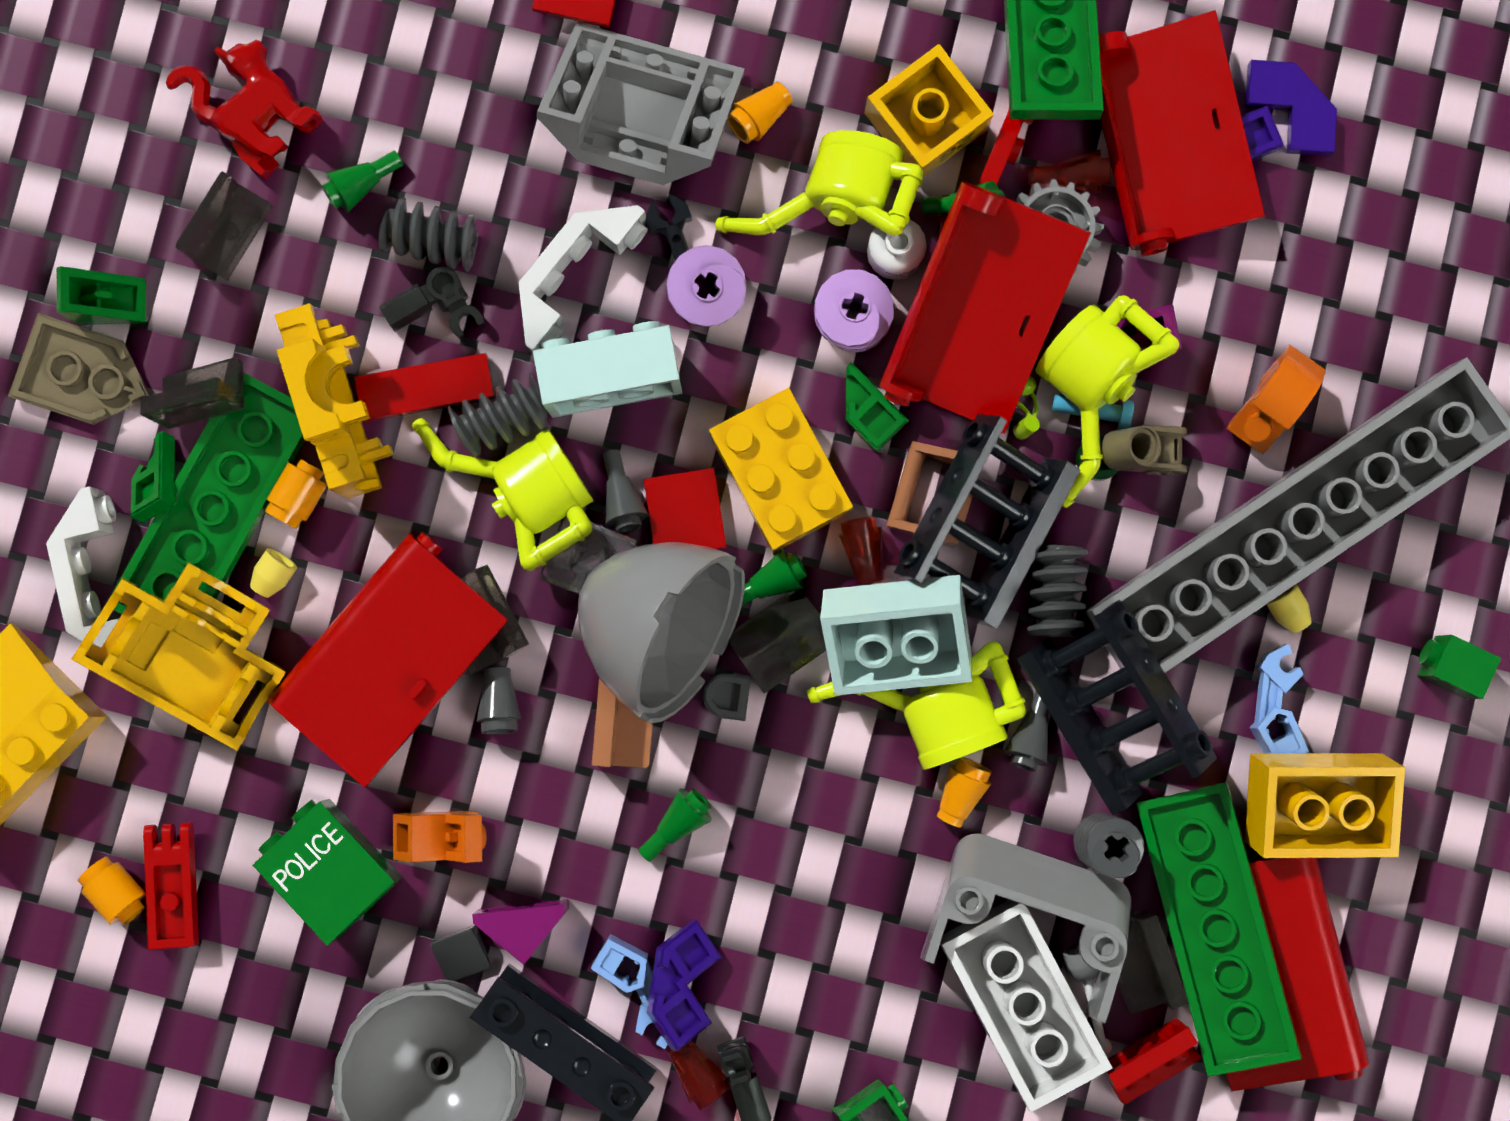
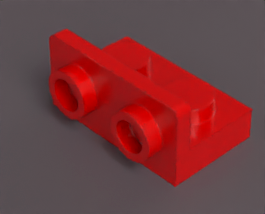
M1174 1018L1109 1057L1108 1060L1113 1069L1105 1072L1104 1075L1119 1100L1123 1104H1128L1198 1062L1200 1055L1194 1047L1198 1042L1189 1027L1179 1019Z

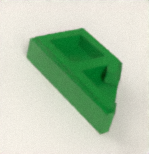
M852 362L846 367L845 422L877 453L909 420L884 397Z
M163 430L157 433L153 440L155 441L154 453L147 466L145 467L140 464L131 479V518L142 523L174 505L175 436Z

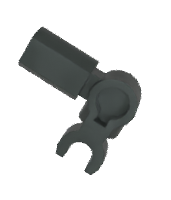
M448 267L433 269L429 273L425 285L419 287L418 284H415L379 306L394 332L432 311L431 305L437 302L442 312H450V328L460 339L465 337L459 326V322L463 317H473L479 327L485 325L484 318L479 310L465 303L469 296L463 288L458 275Z
M745 1036L717 1045L724 1074L727 1078L730 1077V1088L741 1121H771V1114L757 1072L751 1073L750 1071L755 1069Z

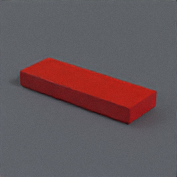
M487 353L355 376L358 401L362 400L366 403L370 419L364 420V422L447 408L448 406L462 405V400L465 399L469 403L479 402V394L482 392L490 400L496 399Z

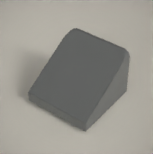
M475 925L436 938L430 942L432 952L446 980L456 981L492 967L479 928Z

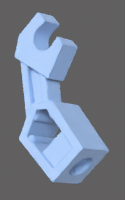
M1283 644L1263 654L1256 666L1260 675L1255 720L1250 730L1263 753L1309 752L1292 711L1281 709L1283 693H1287L1304 675L1300 667L1293 668L1287 673L1280 667L1282 657L1293 653L1289 644ZM1278 715L1277 722L1282 724L1285 733L1271 739L1269 729L1266 727Z
M610 934L594 960L591 969L626 993L637 990L642 1002L635 1032L643 1035L646 1026L653 1023L647 1014L653 975L652 968L648 962V953ZM624 956L634 960L636 965L640 964L637 979L630 980L628 975H622L616 971ZM660 1035L656 1044L665 1049L668 1044Z

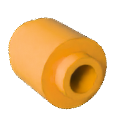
M300 459L297 466L288 462L267 497L270 503L265 512L297 529L302 520H308L327 487V484L321 481L324 472Z
M108 856L103 857L90 866L77 880L83 887L81 893L109 925L119 921L124 926L145 909V906L141 903L146 897L145 891L119 862L113 863Z

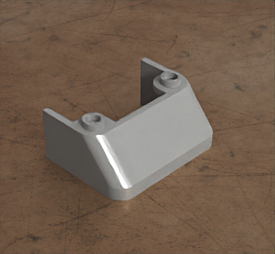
M975 833L963 837L955 846L920 958L934 964L947 920L951 919L963 924H975L982 921L989 914L995 895L1083 924L1079 939L1080 955L1087 965L1100 970L1096 977L1085 1015L1106 1023L1127 954L1131 896L1127 887L1114 878L984 834Z

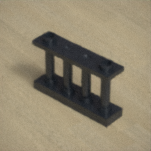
M977 414L976 418L966 427L962 436L963 443L912 539L901 549L899 563L894 574L919 583L923 582L926 574L933 578L960 575L963 596L967 598V605L965 607L966 617L976 623L998 629L1081 470L1068 461L1043 458L1041 464H1038L999 438L1007 420L1001 416ZM990 454L1029 479L1030 485L1020 504L978 478ZM969 494L1009 519V525L999 543H996L957 518ZM947 534L988 558V565L978 583L935 558Z
M1120 599L1094 616L1100 628L1061 649H1057L1052 640L1048 638L1017 658L1112 816L1126 810L1144 793L1140 783L1184 763L1192 778L1201 775L1217 759L1209 737L1196 725L1139 632L1136 618L1130 611L1125 609ZM1110 643L1124 668L1085 688H1081L1069 670L1068 665ZM1135 683L1149 707L1116 724L1105 727L1094 711L1092 704ZM1159 723L1173 747L1132 767L1127 765L1116 744Z
M510 963L500 977L496 979L470 1016V1019L615 1121H632L654 1090V1086L649 1081L657 1071L656 1066Z

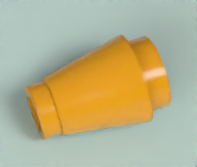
M775 82L773 85L734 103L727 120L730 129L743 143L748 144L752 140L759 141L787 107L792 104L791 94L783 84Z
M965 757L958 758L955 765L950 764L937 817L952 826L961 828L964 820L968 818L990 787L991 783L988 779L992 771L980 763Z

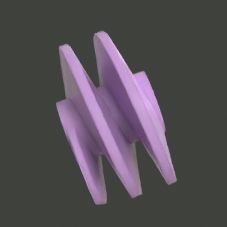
M710 245L693 247L681 254L670 268L666 283L668 299L676 313L689 323L699 326L719 325L734 317L744 304L747 289L745 273L738 260L726 250ZM707 274H710L716 278L714 287L718 289V292L714 297L707 294L704 299L697 295L699 286L694 282L699 275L705 279Z
M844 270L832 275L820 287L814 304L815 323L822 336L834 346L848 352H866L880 344L889 332L894 318V301L888 287L876 275L864 270ZM852 302L861 305L860 312L863 313H859L856 319H850L847 317L848 310L842 309V307L850 308Z

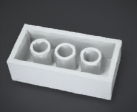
M1008 899L991 908L989 914L982 921L975 924H962L943 934L940 945L1030 1113L1113 1069L1026 905Z

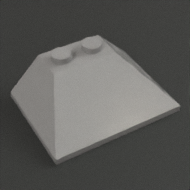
M576 22L537 110V118L578 162L665 185L711 166L745 69Z

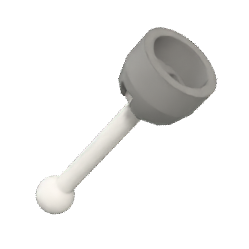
M1075 946L1062 953L1064 964L1072 977L1083 981L1087 1002L1089 1003L1093 990L1092 980L1097 977L1100 970L1087 965L1080 955L1079 946ZM1091 1018L1095 1036L1107 1056L1112 1050V1044L1105 1038L1102 1022Z

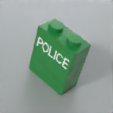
M331 799L319 801L317 804L310 800L293 815L292 820L296 824L285 835L278 831L260 846L258 851L262 856L252 866L328 946L338 940L403 877Z

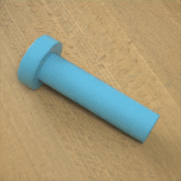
M1054 395L1052 411L1081 416L1080 410L1064 395ZM1127 400L1122 402V406L1106 403L1099 409V420L1118 423L1117 430L1130 428L1134 412V402Z

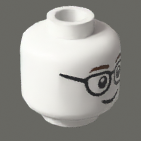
M911 219L899 236H890L875 227L871 232L867 247L868 261L873 270L882 277L892 280L905 279L914 274L922 264L927 247L925 234L920 226Z

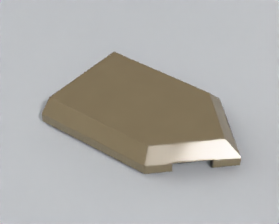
M40 313L37 314L8 397L92 425L151 397L124 341Z

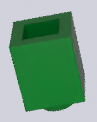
M1452 634L1438 635L1434 637V640H1429L1423 647L1419 656V663L1422 666L1417 676L1464 699H1483L1501 658Z

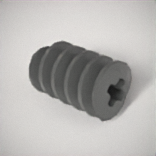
M402 197L398 200L394 209H387L379 230V249L381 251H389L393 246L394 252L399 256H404L410 251L414 259L422 260L428 254L429 261L432 264L437 265L445 258L446 265L449 268L455 269L462 262L466 272L471 270L478 244L475 215L470 214L464 225H459L458 212L452 210L448 219L442 221L441 208L439 206H435L430 216L426 217L424 216L423 202L418 201L412 213L407 212L406 198Z
M532 372L529 373V388L525 389L517 379L512 380V395H508L499 385L495 387L496 401L491 402L482 392L479 394V408L477 409L467 399L462 400L463 414L460 416L448 406L449 415L463 446L473 456H480L481 441L489 449H497V434L507 443H512L514 441V427L525 437L531 433L530 421H533L541 430L547 428V414L549 413L542 405L540 388Z
M1041 545L1040 548H1043L1044 551L1037 553L1033 563L1042 566L1043 569L1031 572L1030 579L1042 584V587L1029 592V597L1041 602V605L1028 610V615L1040 620V623L1029 626L1027 633L1041 637L1079 638L1072 635V631L1085 627L1086 622L1073 617V613L1086 609V604L1074 599V594L1087 591V586L1075 581V576L1088 573V568L1075 562L1076 558L1089 555V550L1077 546Z
M1095 813L1084 818L1076 827L1073 838L1074 850L1077 858L1083 864L1111 878H1125L1136 872L1144 853V843L1139 830L1132 823L1106 813ZM1108 837H1111V838L1108 840V844H1109V846L1111 847V849H1110L1108 852H1106L1107 849H1108V845H1107V843L1105 842V840H1106Z

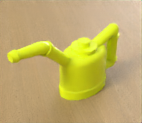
M852 130L829 132L822 137L805 192L769 214L764 213L762 218L719 217L716 220L715 228L722 233L735 232L757 236L769 233L774 234L778 228L811 208H815L822 212L833 225H851L858 220H864L890 236H899L904 231L905 225L910 221L909 214L918 188L923 183V169L918 164L902 162L904 151L899 145L886 138ZM894 180H901L902 182L892 210L887 213L883 209Z
M1126 295L1117 297L1105 312L1095 304L1089 305L1082 310L1057 335L1039 360L1035 369L1036 373L1045 382L1053 385L1081 412L1083 455H1080L1083 462L1079 466L1081 471L1062 505L1065 508L1074 503L1073 500L1100 468L1103 454H1101L1099 409L1106 403L1111 405L1119 399L1122 402L1127 401L1135 392V388L1132 385L1136 380V373L1175 354L1179 348V340L1171 334V330L1168 327L1164 328L1138 305L1137 300L1131 299ZM1122 319H1127L1152 341V345L1141 351L1140 346L1117 326Z
M420 418L412 423L415 434L420 436L434 461L440 467L445 468L446 472L452 473L457 471L495 479L498 487L493 489L498 500L492 503V506L501 519L509 515L514 522L520 565L524 570L532 571L541 565L544 567L547 565V561L579 541H585V537L592 532V523L582 508L594 500L548 428L537 434L530 442L496 462L457 454L453 450L449 451L425 419ZM564 517H567L570 522L569 527L536 547L534 534L544 531Z
M995 641L986 643L972 657V682L918 687L920 694L912 697L898 690L856 693L859 696L861 694L903 713L917 748L918 759L923 770L950 762L1008 739L1003 725L1021 719L1026 713L1024 705L1026 701L1024 697H1021L1007 661L1009 659L1008 655L1005 656L1002 646ZM988 667L992 670L1005 704L996 709L993 706L983 679L979 676ZM832 682L816 688L813 686L806 690L811 703H821L820 700L836 697Z

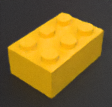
M789 387L709 429V435L772 554L851 512L853 505Z
M1250 753L1245 842L1263 858L1399 857L1405 767L1383 753Z

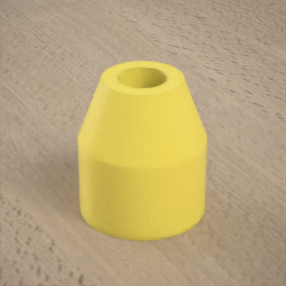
M267 548L254 566L250 587L259 595L269 598L287 585L296 572L297 566L282 553Z
M1297 584L1266 604L1275 620L1291 633L1300 632L1312 623L1309 603Z

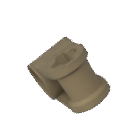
M1143 425L1111 431L1104 436L1101 442L1103 461L1110 469L1116 471L1146 472L1148 475L1158 476L1186 474L1187 466L1182 464V438L1187 435V428Z

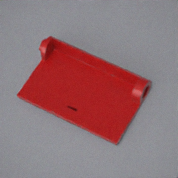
M1216 10L1132 36H1127V33L1124 31L1100 34L1099 50L1104 109L1100 121L1130 249L1134 251L1140 250L1141 256L1155 255L1166 251L1168 243L1264 218L1265 213Z
M962 181L879 386L886 391L884 397L902 406H909L911 401L920 402L923 399L970 420H974L977 414L1001 416L1007 420L1001 432L1005 434L1091 232L987 189Z
M424 532L418 537L409 533L267 698L270 705L364 788L370 784L509 621L444 564V560L439 556L443 548Z
M1268 858L1250 862L1302 1058L1295 1061L1226 1073L1231 1092L1333 1075L1336 1080L1340 1081L1361 1077L1363 1075L1362 1069L1368 1067L1370 1062L1317 858Z

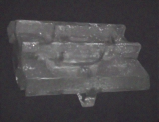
M567 517L561 519L556 534L570 526ZM592 523V532L585 537V541L577 542L547 561V565L542 566L540 579L580 595L585 580L595 567L617 553L636 548L637 540L605 528L602 525Z

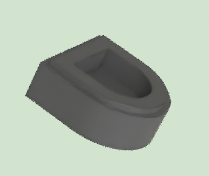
M719 674L713 677L707 683L703 693L704 703L709 712L719 718L745 721L751 676Z

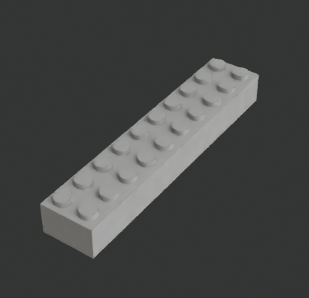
M1466 357L1455 362L1084 611L1083 615L1092 628L1096 630L1100 626L1094 616L1120 599L1125 609L1130 611L1136 618L1139 632L1164 673H1166L1510 439V417L1470 360ZM1111 644L1106 645L1105 647L1120 669L1124 668Z

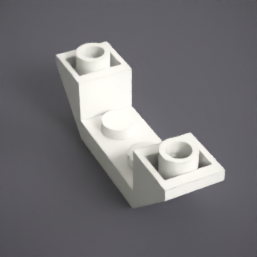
M640 206L575 212L519 281L525 345L532 354L533 350L543 349L545 341L564 336V331L561 329L565 323L561 315L541 300L542 296L545 294L549 297L558 289L564 280L563 270L572 260L578 262L583 258L592 245V241L589 239L592 235L601 240L618 255H621L627 247L631 250L634 249L644 238L648 230L645 227L646 213Z
M90 486L79 490L46 543L65 630L83 641L100 614L101 606L96 593L90 589L87 574L91 572V561L86 549L81 547L80 542L115 534L112 522L116 521V509L111 497L106 495L105 491ZM119 618L106 621L93 642L95 645L102 647Z

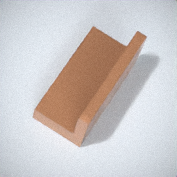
M599 678L592 766L647 768L650 764L653 723L639 718L624 706Z

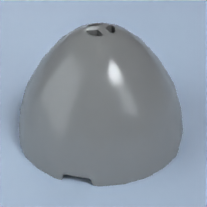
M665 542L649 544L613 555L595 567L585 580L578 599V622L585 650L600 680L624 706L639 718L649 723H656L675 715L704 685L705 680L700 675L712 655H723L735 629L745 590V573L743 569L735 564L736 557L711 547L688 543Z

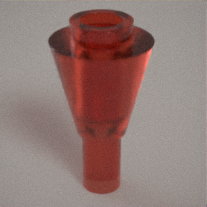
M1098 149L1058 162L1057 165L1028 167V184L1033 185L1037 182L1039 184H1049L1052 179H1056L1058 186L1067 187L1072 182L1075 184L1074 189L1102 194V185L1110 184V157L1101 158V151Z

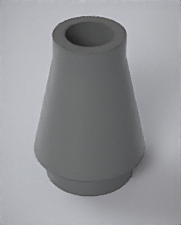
M507 667L484 669V681L477 716V723L481 724V733L501 735L518 732V722L522 718L511 679V669Z

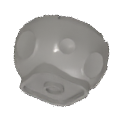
M440 979L411 983L400 988L386 990L372 999L358 1013L357 1018L348 1029L335 1060L332 1091L336 1112L340 1114L343 1121H513L522 1107L526 1090V1076L522 1057L519 1052L470 1019V1016L484 997L474 992L472 988L465 984ZM434 1058H445L448 1062V1070H437L434 1066Z

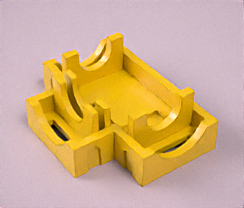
M309 303L275 314L284 344L283 348L276 351L303 438L306 441H311V444L316 447L328 489L350 499L382 488L374 461L392 456L394 453L390 445L382 446L381 439L378 437L367 440L362 421L370 419L366 403L362 400L355 402L345 370L346 366L353 364L349 349L360 346L355 335L346 337L348 334L345 326L342 324L332 327L328 319L316 320L314 308Z
M190 562L183 569L178 581L171 588L165 600L158 598L150 592L143 591L136 584L122 578L71 660L236 751H238L246 738L252 723L267 698L286 673L282 667L271 661H266L257 653L247 648L270 609ZM205 582L245 605V607L239 613L199 590L198 588L201 583ZM118 602L127 606L102 647L93 643ZM256 681L263 682L264 685L241 722L238 724L232 721Z

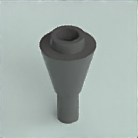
M606 451L602 454L608 476L605 525L608 528H615L617 533L636 531L642 527V522L649 517V514L629 477L625 475L620 451Z
M1036 690L1029 713H1026L1003 751L1004 754L1011 757V765L1027 771H1036L1037 765H1047L1048 719L1046 717L1048 709Z

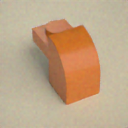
M1289 344L1262 376L1257 390L1231 419L1227 429L1263 455L1285 429L1289 430L1307 408L1320 388L1326 370Z
M449 811L393 814V860L405 862L439 860L463 863L482 862V850L485 848L487 836L485 827L482 824V815H479V812Z

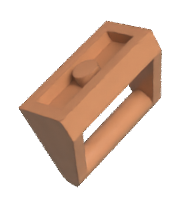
M912 441L886 527L914 535L919 524L907 522L906 520L925 458L929 457L951 464L958 451ZM970 494L957 516L963 522L966 520L973 497ZM947 534L942 545L954 548L958 545L959 540Z

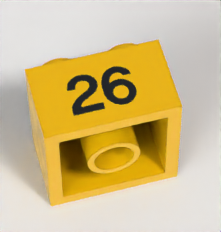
M940 44L936 45L869 95L864 112L883 138L899 145L904 151L902 162L920 165L923 169V178L987 131L994 115Z

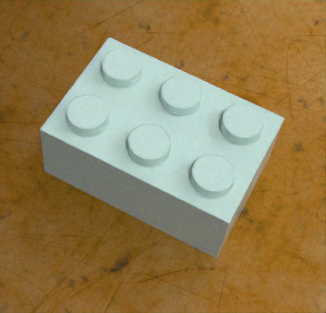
M658 321L636 324L633 326V332L615 335V331L610 329L595 331L588 334V340L570 343L569 338L552 339L543 343V349L533 350L542 405L552 418L683 394L669 325L660 327Z
M960 575L925 578L922 583L907 580L823 590L820 620L835 696L972 682L971 645Z

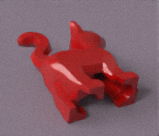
M254 40L248 44L238 43L228 51L218 46L214 49L216 55L225 64L231 76L246 83L238 93L217 108L209 104L211 86L203 71L195 66L187 65L173 69L166 79L167 88L173 90L183 83L191 84L193 88L191 109L199 120L213 127L234 146L239 157L264 180L280 166L274 157L289 148L278 136L269 137L266 133L279 119L287 121L308 135L323 122L321 114L314 108L299 106L287 84L269 69L266 60L267 48L259 40Z

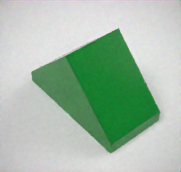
M63 266L56 268L58 314L78 325L137 324L146 322V278Z

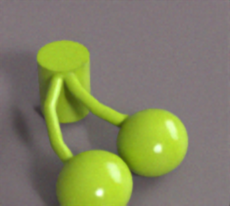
M1029 376L1022 395H1030L1032 397L1035 410L1033 415H1031L1029 410L1022 403L1018 402L1017 406L1026 414V417L1013 427L1014 435L1020 440L1028 438L1040 427L1039 420L1036 418L1039 411L1037 397L1034 394L1036 381L1031 376Z

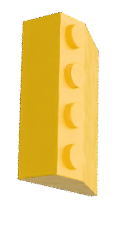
M10 623L0 633V826L108 717L14 623Z

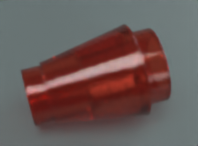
M867 516L840 523L842 533L838 536L853 573L856 576L857 584L882 580V526H877L876 517Z
M692 1040L680 1050H671L668 1053L689 1103L694 1101L699 1110H702L730 1090L724 1081L727 1076Z

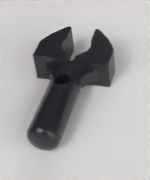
M668 194L670 204L675 212L672 218L673 225H669L667 221L659 217L654 200H652L648 208L646 223L651 236L659 233L667 238L673 257L676 260L681 254L689 250L683 229L685 223L692 221V216L688 205L684 201Z

